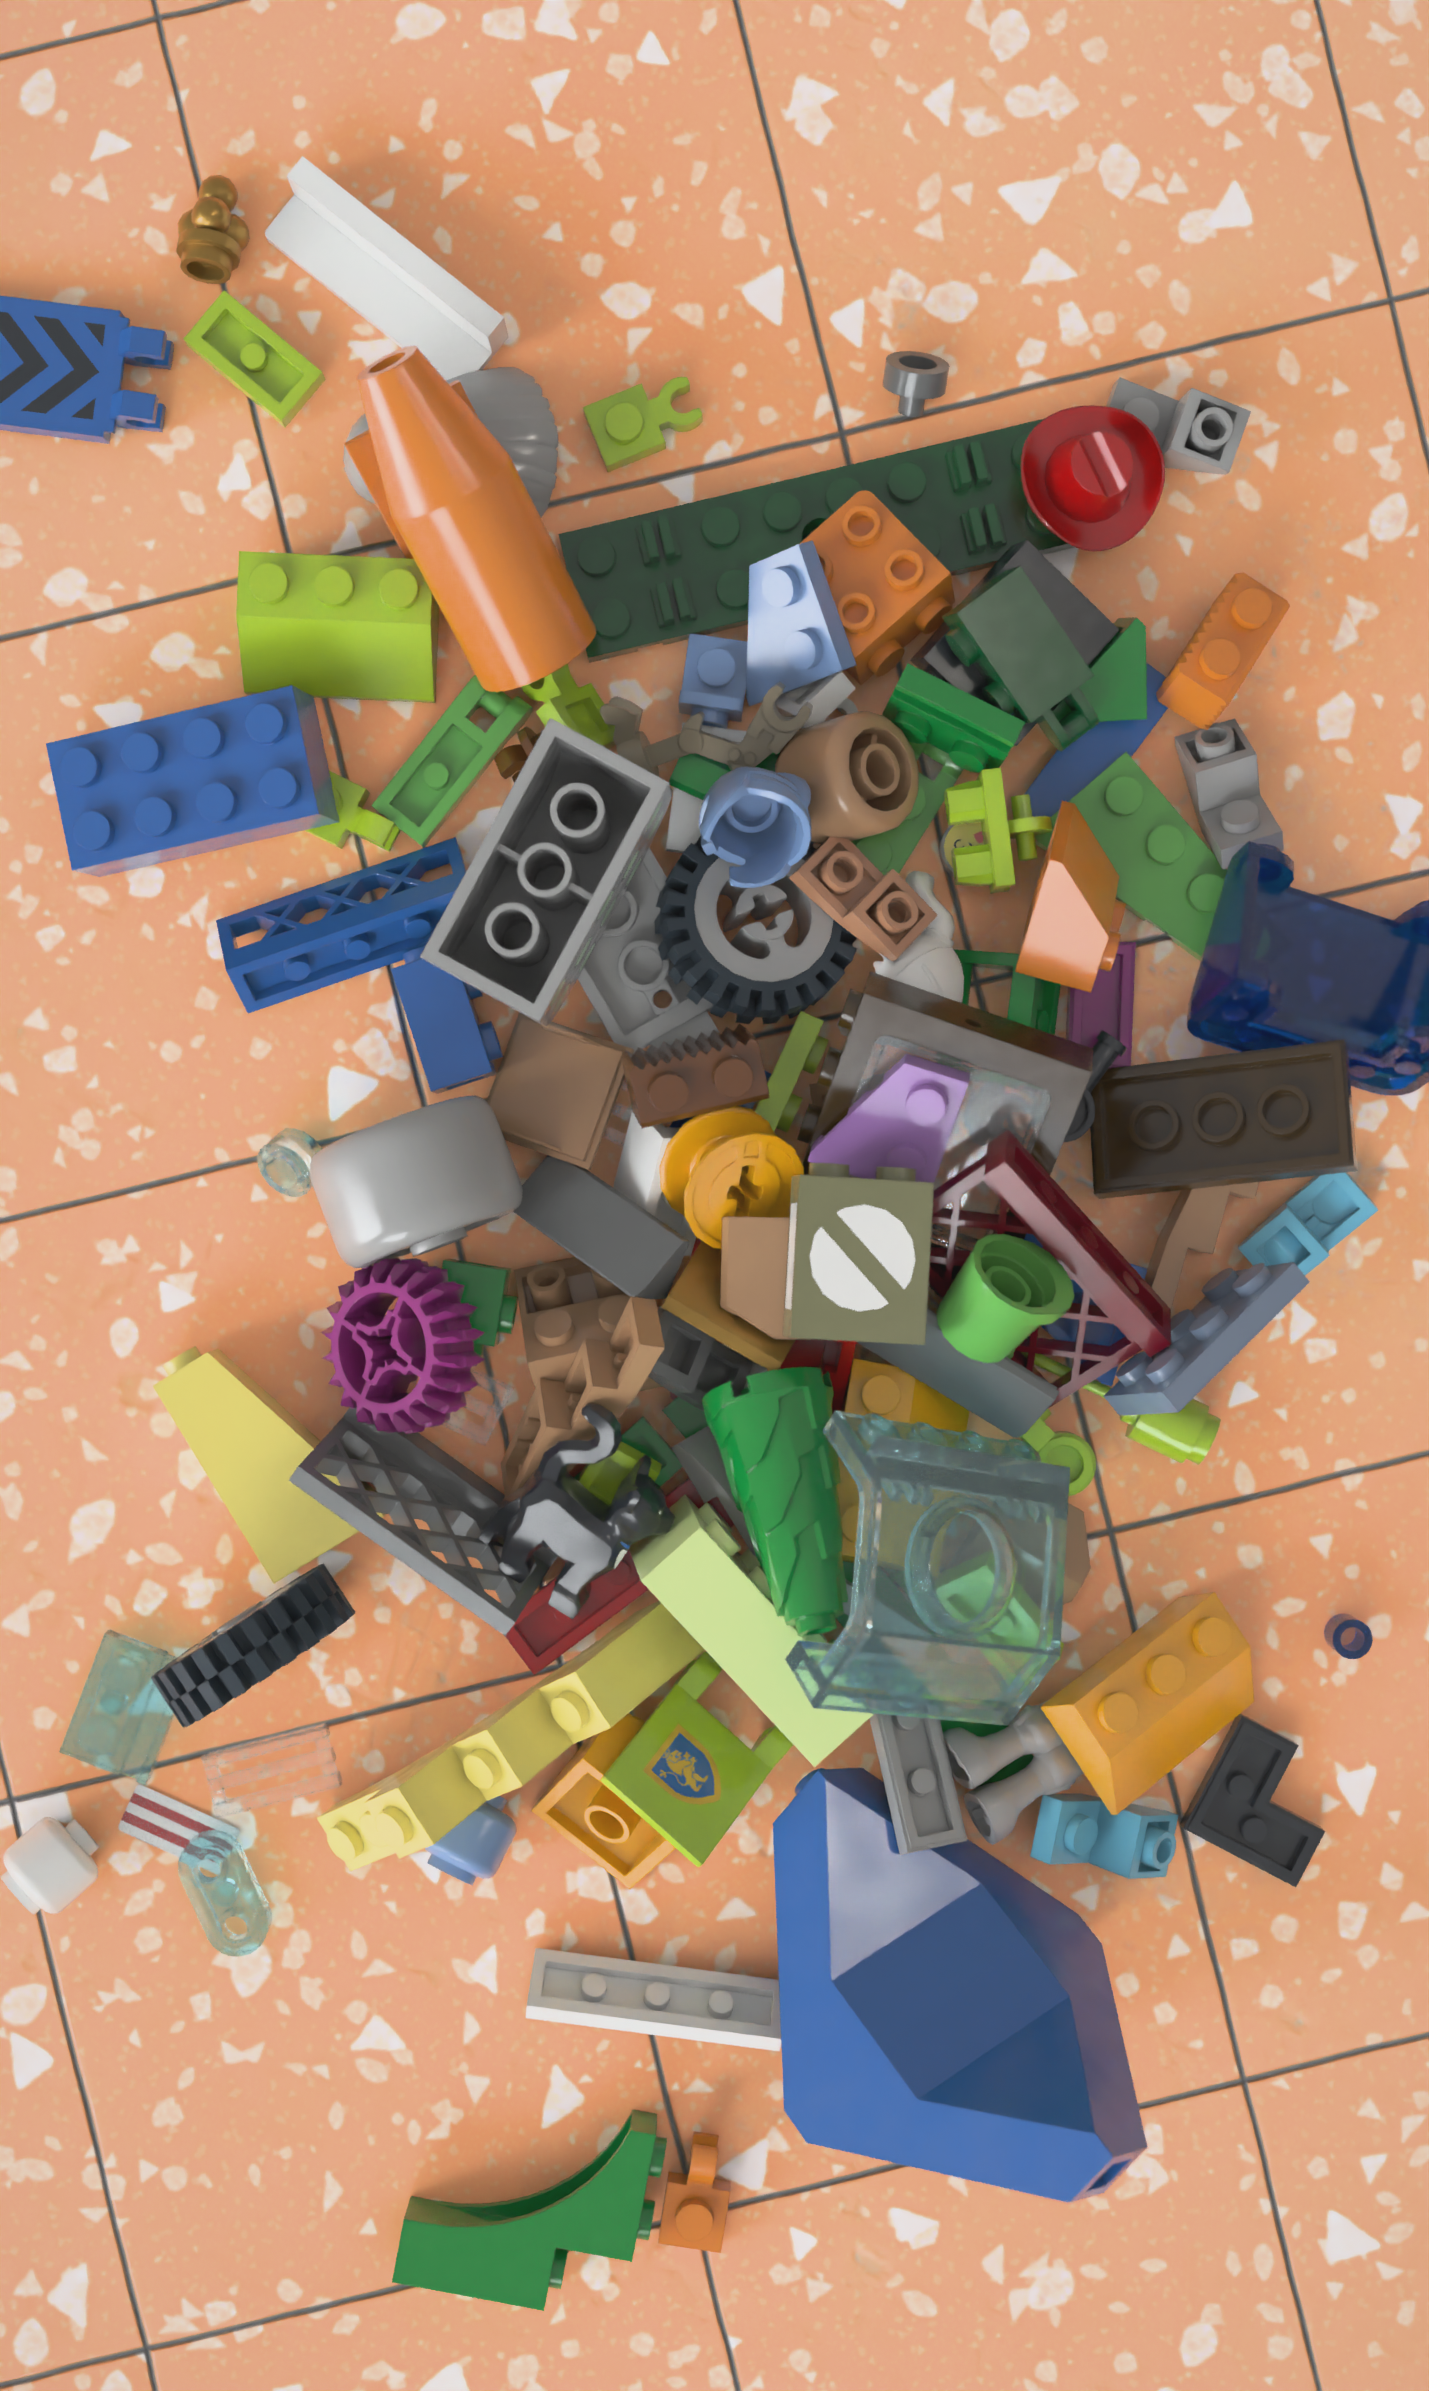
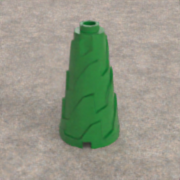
M795 1367L746 1376L748 1387L740 1392L741 1396L734 1397L732 1384L729 1381L712 1389L702 1398L705 1419L716 1439L737 1510L743 1513L755 1554L766 1575L777 1616L784 1617L786 1625H790V1627L796 1626L798 1636H812L832 1631L837 1628L836 1617L844 1614L843 1602H848V1594L841 1554L843 1531L837 1484L841 1483L832 1413L834 1392L829 1371L822 1375L821 1368Z

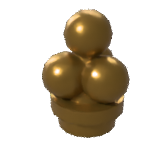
M211 175L203 180L198 192L199 200L195 203L193 209L183 213L178 222L179 237L176 252L181 259L180 268L188 277L207 284H221L229 281L231 272L239 267L241 252L246 248L250 240V233L245 221L239 216L231 214L238 200V191L235 185L227 177Z

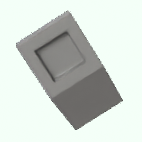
M1119 378L1113 384L1106 404L1107 407L1121 409L1133 414L1148 426L1160 445L1165 468L1226 475L1230 472L1251 411L1194 388H1191L1178 401L1123 378Z
M1236 719L1213 723L1208 730L1198 729L1175 736V747L1201 832L1221 868H1230L1284 851L1283 832L1260 795L1257 754Z

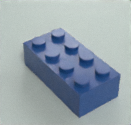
M293 685L46 743L71 869L75 872L103 877L340 822L314 697Z

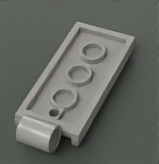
M650 847L578 977L579 983L613 1042L634 1049V1053L638 1047L644 1049L652 1044L659 1049L663 1041L672 1045L676 1038L684 1043L688 1035L697 1039L701 1032L708 1037L713 1030L719 1032L708 1014L713 1004L704 998L697 1005L691 1001L686 995L692 988L684 980L676 985L668 974L674 966L671 959L661 960L658 946L663 938L662 934H655L654 920L660 913V908L656 907L659 893L665 886L666 882L664 881L667 877ZM665 991L671 995L672 1002L668 1007L659 1008L654 1004V996L658 992Z

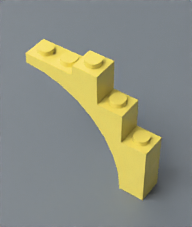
M660 1601L634 1612L576 1657L480 1722L394 1774L334 1804L318 1816L317 1820L327 1834V1842L331 1850L345 1862L350 1871H353L394 1853L399 1858H402L435 1844L486 1801L525 1785L573 1744L612 1728L705 1649Z

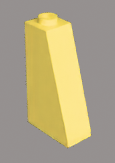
M194 1346L163 1365L168 1376L154 1384V1390L273 1584L360 1532L289 1481L297 1467L321 1441L220 1349L201 1355L197 1347ZM322 1474L336 1485L341 1486L336 1476ZM361 1481L365 1490L377 1492L367 1482ZM377 1513L380 1517H384L386 1515L383 1513Z

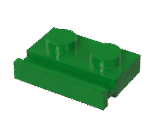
M907 663L882 713L883 716L903 731L909 742L916 744L926 742L948 753L950 759L957 766L974 773H980L981 770L1000 768L1011 747L1013 748L1025 724L1024 721Z

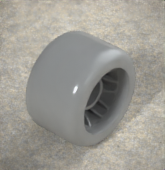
M476 1095L462 1096L431 1104L360 1130L321 1149L312 1157L309 1165L311 1183L336 1250L341 1259L353 1268L373 1266L374 1263H380L383 1259L398 1258L412 1253V1256L415 1257L468 1237V1231L495 1221L516 1210L520 1206L523 1197L521 1181L492 1107L483 1098Z

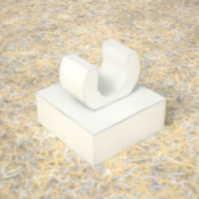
M841 671L780 695L776 701V707L781 715L793 717L798 714L806 702L812 704L811 716L804 726L801 727L803 729L825 722V719L836 708L842 715L858 712L856 705L847 698L856 688Z

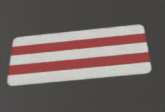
M143 1785L136 1786L118 1825L120 1831L217 1875L223 1872L240 1834L238 1828Z

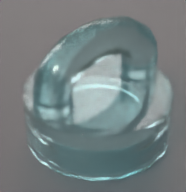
M285 1128L273 1136L259 1150L257 1155L258 1168L265 1181L277 1192L289 1197H301L313 1188L309 1175V1165L312 1157L322 1147L306 1132L295 1128Z

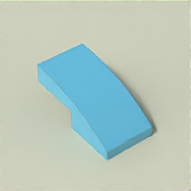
M1347 1172L1317 1175L1262 1222L1238 1246V1249L1253 1266L1259 1263L1270 1266L1294 1262L1302 1273L1306 1275L1330 1256L1329 1250L1375 1214L1378 1208Z

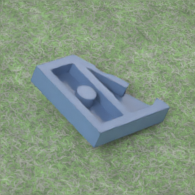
M813 540L795 545L749 566L746 699L749 707L762 703L768 690L778 682L786 686L782 694H785L856 666Z

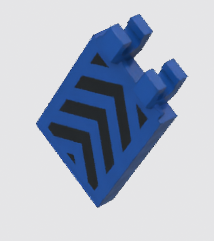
M0 296V430L110 444L111 433L115 434L116 426L126 429L163 432L166 407L164 404L158 403L159 398L157 395L121 390L124 364L171 370L174 343L167 340L165 331L130 326V319L125 318L120 310Z

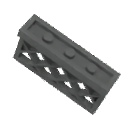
M349 1407L343 1418L297 1467L289 1481L506 1636L558 1556L543 1546L534 1551L533 1555L536 1562L528 1577L520 1584L499 1571L498 1567L503 1544L495 1541L485 1544L479 1539L483 1525L503 1501L505 1495L420 1433L405 1434L404 1431L394 1433L377 1431L375 1424L369 1425L366 1422H357V1408L351 1409ZM322 1474L336 1476L341 1486L336 1485ZM361 1481L373 1484L377 1492L365 1490ZM377 1513L389 1514L394 1524H390ZM414 1519L426 1522L430 1530L419 1529ZM431 1551L443 1553L447 1563L437 1558ZM467 1557L476 1558L480 1561L483 1569L472 1567ZM484 1589L496 1591L501 1603L487 1594Z

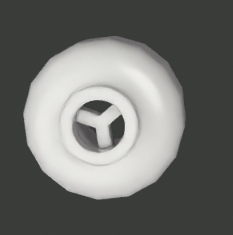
M44 1817L4 1852L3 1862L7 1871L0 1878L31 1914L35 1915L40 1909L50 1914H58L98 1878V1867L91 1855L99 1848V1845L77 1820H72L64 1827L58 1820Z

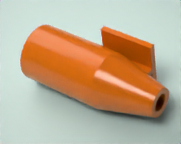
M417 346L398 349L368 365L358 374L357 382L369 429L345 442L344 446L404 558H414L482 688L489 692L508 691L533 683L562 668L590 645L597 629L509 453L480 421L461 382L455 380L449 384Z

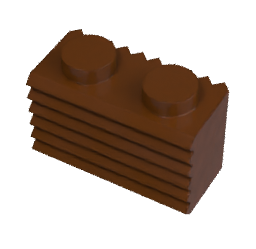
M738 1024L734 1031L726 1026L722 1034L713 1030L709 1037L702 1032L697 1039L688 1035L684 1043L677 1038L672 1045L663 1041L659 1049L651 1044L647 1051L638 1047L635 1053L632 1054L625 1050L621 1057L631 1106L641 1129L769 1098L759 1043L749 1030L741 1024Z

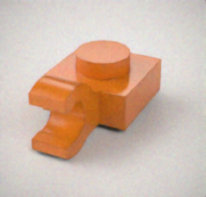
M694 2131L687 2174L668 2172L658 2244L721 2253L731 2193V2181L714 2179L719 2148H717L719 2135Z

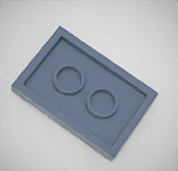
M1294 1262L1270 1266L1259 1263L1249 1269L1234 1271L1233 1268H1227L1222 1270L1203 1286L1201 1291L1205 1297L1191 1311L1190 1309L1183 1310L1171 1318V1345L1152 1357H1149L1143 1351L1126 1361L1116 1373L1119 1381L1104 1395L1105 1399L1119 1416L1180 1412L1309 1283V1280Z

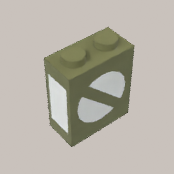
M810 1163L809 1175L792 1176L783 1336L804 1339L925 1345L934 1183L915 1182L916 1169L876 1167L875 1179L849 1178L850 1165Z

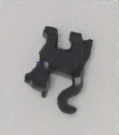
M591 1403L584 1406L581 1413L595 1428L596 1435L591 1440L559 1441L547 1450L542 1457L539 1467L528 1478L524 1486L503 1499L483 1525L479 1539L485 1544L492 1541L503 1544L498 1570L519 1584L528 1577L536 1562L533 1555L534 1551L542 1546L564 1560V1567L554 1582L555 1586L548 1604L572 1620L590 1597V1583L615 1569L632 1543L652 1535L668 1533L675 1521V1515L666 1505L664 1490L648 1476L652 1461L647 1455L640 1458L629 1474L621 1481L610 1505L594 1496L567 1472V1467L570 1464H597L614 1455L622 1441L621 1424L615 1415L603 1406Z

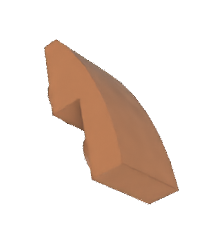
M829 837L789 877L815 904L843 928L891 961L898 959L938 916L894 869L883 875L849 839Z

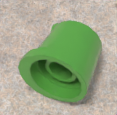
M989 1234L977 1241L941 1300L936 1311L937 1323L948 1342L970 1359L983 1363H997L1006 1357L1011 1359L1015 1349L1040 1325L1051 1324L1068 1311L1074 1298L1072 1281L1064 1267L1049 1252L1035 1243L1006 1234Z

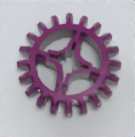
M399 1258L383 1259L380 1263H374L373 1266L354 1271L353 1281H348L346 1284L338 1286L342 1301H337L335 1304L326 1307L334 1319V1326H330L321 1332L331 1340V1351L321 1359L334 1364L335 1374L328 1384L344 1388L340 1406L350 1407L351 1409L357 1408V1422H366L369 1425L375 1424L377 1431L387 1433L404 1431L405 1434L423 1432L428 1427L440 1426L445 1421L450 1420L451 1412H456L460 1408L467 1406L464 1392L470 1391L471 1388L479 1385L470 1371L471 1367L477 1366V1364L485 1360L474 1351V1341L483 1335L484 1332L471 1327L469 1319L478 1307L460 1302L465 1285L457 1284L454 1281L448 1282L447 1269H440L437 1266L429 1267L428 1261H421L417 1258L402 1260ZM398 1298L394 1309L388 1310L394 1300ZM418 1377H420L415 1388L409 1394L406 1393L410 1382L417 1381Z

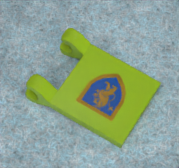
M707 1651L700 1654L697 1660L691 1661L685 1667L667 1695L600 1780L697 1868L704 1864L771 1770L793 1746L791 1741L774 1725L773 1728L770 1727L763 1731L752 1749H750L696 1701L722 1670V1667Z

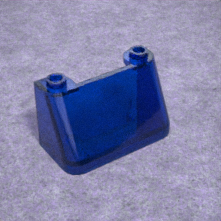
M1248 841L1233 855L1227 868L1188 1002V1031L1199 1039L1240 1052L1344 1039L1348 1045L1350 1082L1352 1087L1391 1096L1410 1094L1429 1082V900L1416 904L1414 907L1403 912L1395 920L1375 915L1290 887L1294 880V861L1273 845L1257 844Z

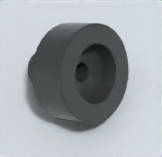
M916 351L894 352L886 357L883 387L889 392L900 396L898 406L900 414L919 417L923 415L925 399L939 398L945 394L950 366L944 359L932 354Z

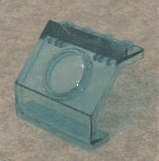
M835 1411L822 1431L853 1477L859 1491V1515L851 1610L848 1622L834 1644L798 1640L785 1658L787 1664L813 1708L1009 1725L1060 1657L1070 1467L1042 1463L1038 1452L1029 1444L1019 1439L1013 1438L1007 1441L981 1436L969 1430L956 1432L934 1428L923 1422L910 1424L888 1420L873 1413L859 1415Z

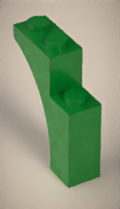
M632 2109L619 2132L590 2163L572 2176L531 2195L491 2203H452L410 2196L403 2220L392 2282L544 2311L548 2287L561 2290L568 2250L632 2262L636 2239L648 2241L652 2226L655 2201L644 2199L648 2176L660 2178L665 2157L667 2138L656 2136L657 2114Z

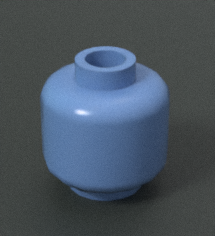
M498 1796L486 1801L439 1841L426 1847L425 1850L431 1854L427 1864L473 1886L477 1877L481 1879L494 1877L517 1831L513 1819L502 1812L507 1800Z

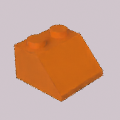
M1063 800L1061 802L1028 910L1015 972L1091 993L1098 969L1110 972L1120 942L1121 934L1118 932L1126 903L1115 900L1119 875L1074 803Z

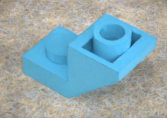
M1082 1793L1042 1795L1030 1857L1049 1865L1090 1863L1128 1879L1166 1877L1168 1865L1176 1849L1174 1835L1179 1815L1136 1804H1130L1119 1814L1111 1815L1101 1798Z

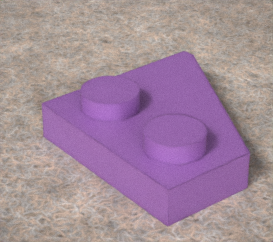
M906 1053L884 1075L883 1081L874 1090L863 1094L849 1108L848 1114L824 1137L822 1135L813 1142L808 1161L812 1163L850 1165V1175L866 1179H875L876 1167L916 1169L915 1182L934 1183L969 1084L970 1073Z

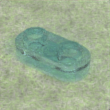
M207 1830L195 1835L187 1843L178 1860V1876L210 1944L217 1951L227 1956L242 1957L249 1955L263 1944L270 1930L272 1912L242 1846L232 1835L220 1830ZM204 1859L215 1861L220 1868V1874L216 1877L205 1876L199 1869V1862ZM230 1917L243 1919L247 1925V1931L242 1934L232 1933L226 1926V1919Z

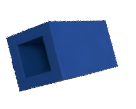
M423 946L403 954L405 964L392 968L391 971L430 1090L433 1093L439 1094L496 1075L497 1072L493 1060L503 1057V1053L492 1021L481 1024L473 999L483 997V992L422 959L420 956L426 947Z

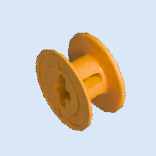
M740 1106L697 1115L684 1123L668 1142L659 1166L660 1188L670 1207L685 1216L697 1238L712 1248L722 1249V1217L789 1218L792 1176L804 1175V1167L795 1149L774 1134L769 1122L751 1108Z

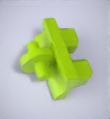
M1001 768L981 770L975 781H968L947 788L944 792L948 826L981 822L984 845L953 848L951 853L955 885L976 887L989 885L990 894L1010 891V886L1016 884L1010 839H1016L1019 861L1037 859L1035 836L1053 831L1051 817H1032L1030 795L1023 794L1011 797L1013 820L1008 821Z

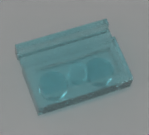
M109 1629L105 1632L59 1753L117 1775L120 1773L137 1779L136 1782L146 1785L151 1779L175 1716L151 1680V1677L177 1657L168 1654V1651Z

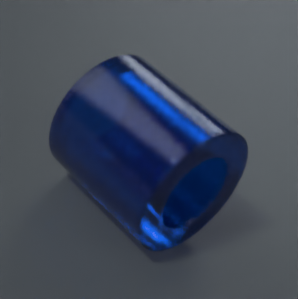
M1342 1613L1333 1616L1328 1620L1324 1628L1326 1643L1344 1658H1361L1369 1652L1372 1646L1373 1637L1369 1627L1350 1614ZM1354 1627V1640L1347 1645H1342V1633L1346 1629Z

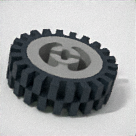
M701 836L695 844L691 843L682 853L664 881L666 882L665 886L659 893L656 907L660 908V913L654 920L655 934H662L663 938L658 946L661 960L670 958L674 965L668 974L676 985L684 980L692 988L686 996L696 1005L704 998L713 1004L709 1013L723 1018L728 1011L737 1014L735 1023L749 1025L755 1017L762 1018L763 1025L777 1023L784 1015H788L789 1019L799 1015L800 1011L804 1012L808 1006H814L844 975V969L852 962L857 948L853 947V943L857 938L825 913L789 879L798 867L816 850L813 847L815 842L810 841L806 855L791 866L790 871L784 878L757 888L731 886L729 882V867L742 865L727 862L714 853L707 856L701 846ZM719 895H725L732 901V908L726 914L723 922V932L738 928L750 913L754 920H761L772 916L785 900L792 908L775 916L766 929L762 922H754L743 926L730 943L722 933L717 918ZM793 914H795L798 925V938L796 946L790 947L784 940V934L790 928Z
M324 1563L320 1564L223 1624L201 1642L156 1672L151 1677V1680L183 1728L188 1727L211 1712L220 1709L233 1698L236 1699L247 1692L252 1686L262 1682L271 1676L272 1673L292 1662L298 1655L312 1648L320 1642L319 1640L330 1635L337 1627L348 1621L355 1614V1610Z

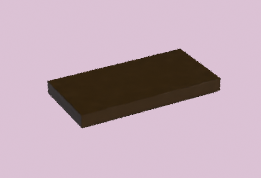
M1344 1039L1109 1068L1090 1093L1095 1104V1116L1090 1132L1094 1195L1098 1199L1358 1171L1348 1045Z

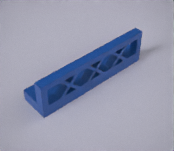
M456 837L216 920L226 972L247 1013L255 1012L404 960L403 954L426 946L467 871ZM450 863L453 874L430 882L420 881L426 871ZM380 887L389 889L381 899L369 903L360 902V899L366 892ZM320 908L328 910L321 920L309 924L299 923L308 912ZM259 929L268 931L260 941L238 948L236 937Z

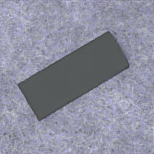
M547 1155L522 1185V1201L520 1206L513 1212L630 1297L666 1299L690 1241L587 1169Z
M927 1309L925 1345L857 1341L863 1347L1015 1438L1025 1434L1059 1394V1391L1056 1390L1057 1387L1008 1357L997 1363H983L965 1356L956 1350L944 1337L938 1326L936 1313Z

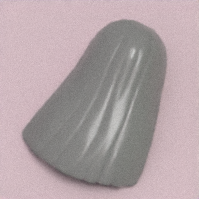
M497 367L475 371L446 380L449 384L455 380L461 382L480 421L509 453L542 518L548 508L552 490L556 484L558 430L554 424L553 413L549 410L550 404L548 399L542 396L540 385L535 383L533 376L524 373L516 367ZM365 413L352 425L345 442L369 429ZM344 446V470L351 485L358 495L375 504Z

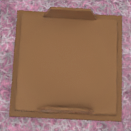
M519 1012L486 1101L492 1107L505 1140L591 1170L625 1078L621 1057L625 1050L633 1054L634 1049L552 1021L545 1027Z

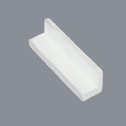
M302 156L287 174V179L294 195L265 230L268 242L399 347L417 346L445 380L465 373L483 370L509 338L504 317Z

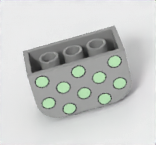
M549 718L420 957L435 967L547 1027L572 990L651 845L671 800L670 783Z

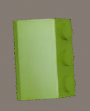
M239 551L236 620L244 693L246 695H253L293 685L314 698L435 703L440 607L415 560L408 558Z

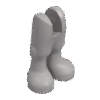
M1047 1701L1039 1705H1027L1012 1718L1008 1727L984 1737H979L961 1727L951 1728L943 1732L954 1779L963 1787L972 1789L963 1796L969 1816L980 1834L992 1845L1012 1833L1020 1812L1042 1794L1050 1795L1063 1790H1069L1071 1785L1075 1783V1780L1084 1774L1041 1709V1706ZM1034 1754L1032 1761L1026 1768L1003 1780L981 1785L1019 1757Z

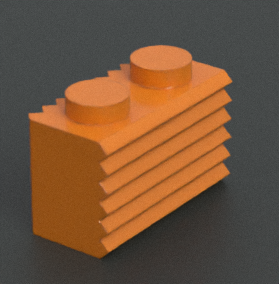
M1246 573L1234 574L1212 603L1211 608L1205 614L1206 616L1200 622L1199 627L1193 633L1187 646L1181 652L1180 657L1174 663L1175 665L1156 692L1158 702L1200 729L1208 730L1226 707L1229 706L1290 608L1288 601Z

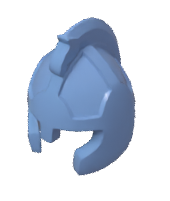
M739 767L722 775L710 787L704 796L699 813L701 846L707 856L714 853L727 862L742 865L729 867V882L731 886L757 888L772 884L784 878L790 871L791 866L806 855L811 841V821L808 811L811 790L808 783L794 774L773 772L755 767Z

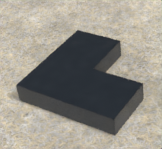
M1240 1713L1235 1717L1180 1825L1183 1829L1294 1887H1297L1325 1833L1321 1826L1270 1800L1299 1745L1293 1740Z

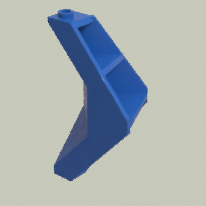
M819 1768L807 1774L797 1784L795 1798L773 1822L784 2111L801 2136L809 2144L1066 2203L1105 2193L1148 2146L1102 1943L1079 1914L968 1839L956 1844L900 1855L884 1782L864 1768Z

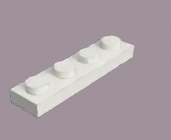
M535 1948L525 2018L780 2052L779 1980Z

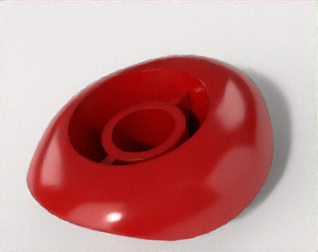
M1076 406L1053 413L1042 420L1031 431L1022 450L1021 479L1028 504L1039 521L1050 532L1075 548L1085 551H1104L1128 542L1150 520L1163 492L1165 463L1162 450L1154 434L1147 425L1133 414L1107 406Z

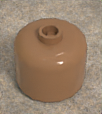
M869 711L851 713L800 729L781 749L775 764V772L794 774L808 783L811 790V800L808 806L811 821V841L817 844H822L829 837L845 838L853 841L893 830L910 815L918 794L919 769L912 746L903 731L883 715Z

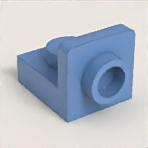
M689 634L682 689L680 690L678 702L679 713L688 714L691 717L702 711L705 714L703 725L725 729L728 726V720L742 721L747 678V641Z

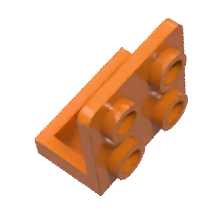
M863 490L857 492L801 542L805 543L812 540L814 542L856 662V666L846 669V671L860 685L865 683L874 674L880 677L893 669L903 657L904 647L921 632L930 634L939 628L944 622L942 616L952 610L951 605L955 603L951 573L870 491Z

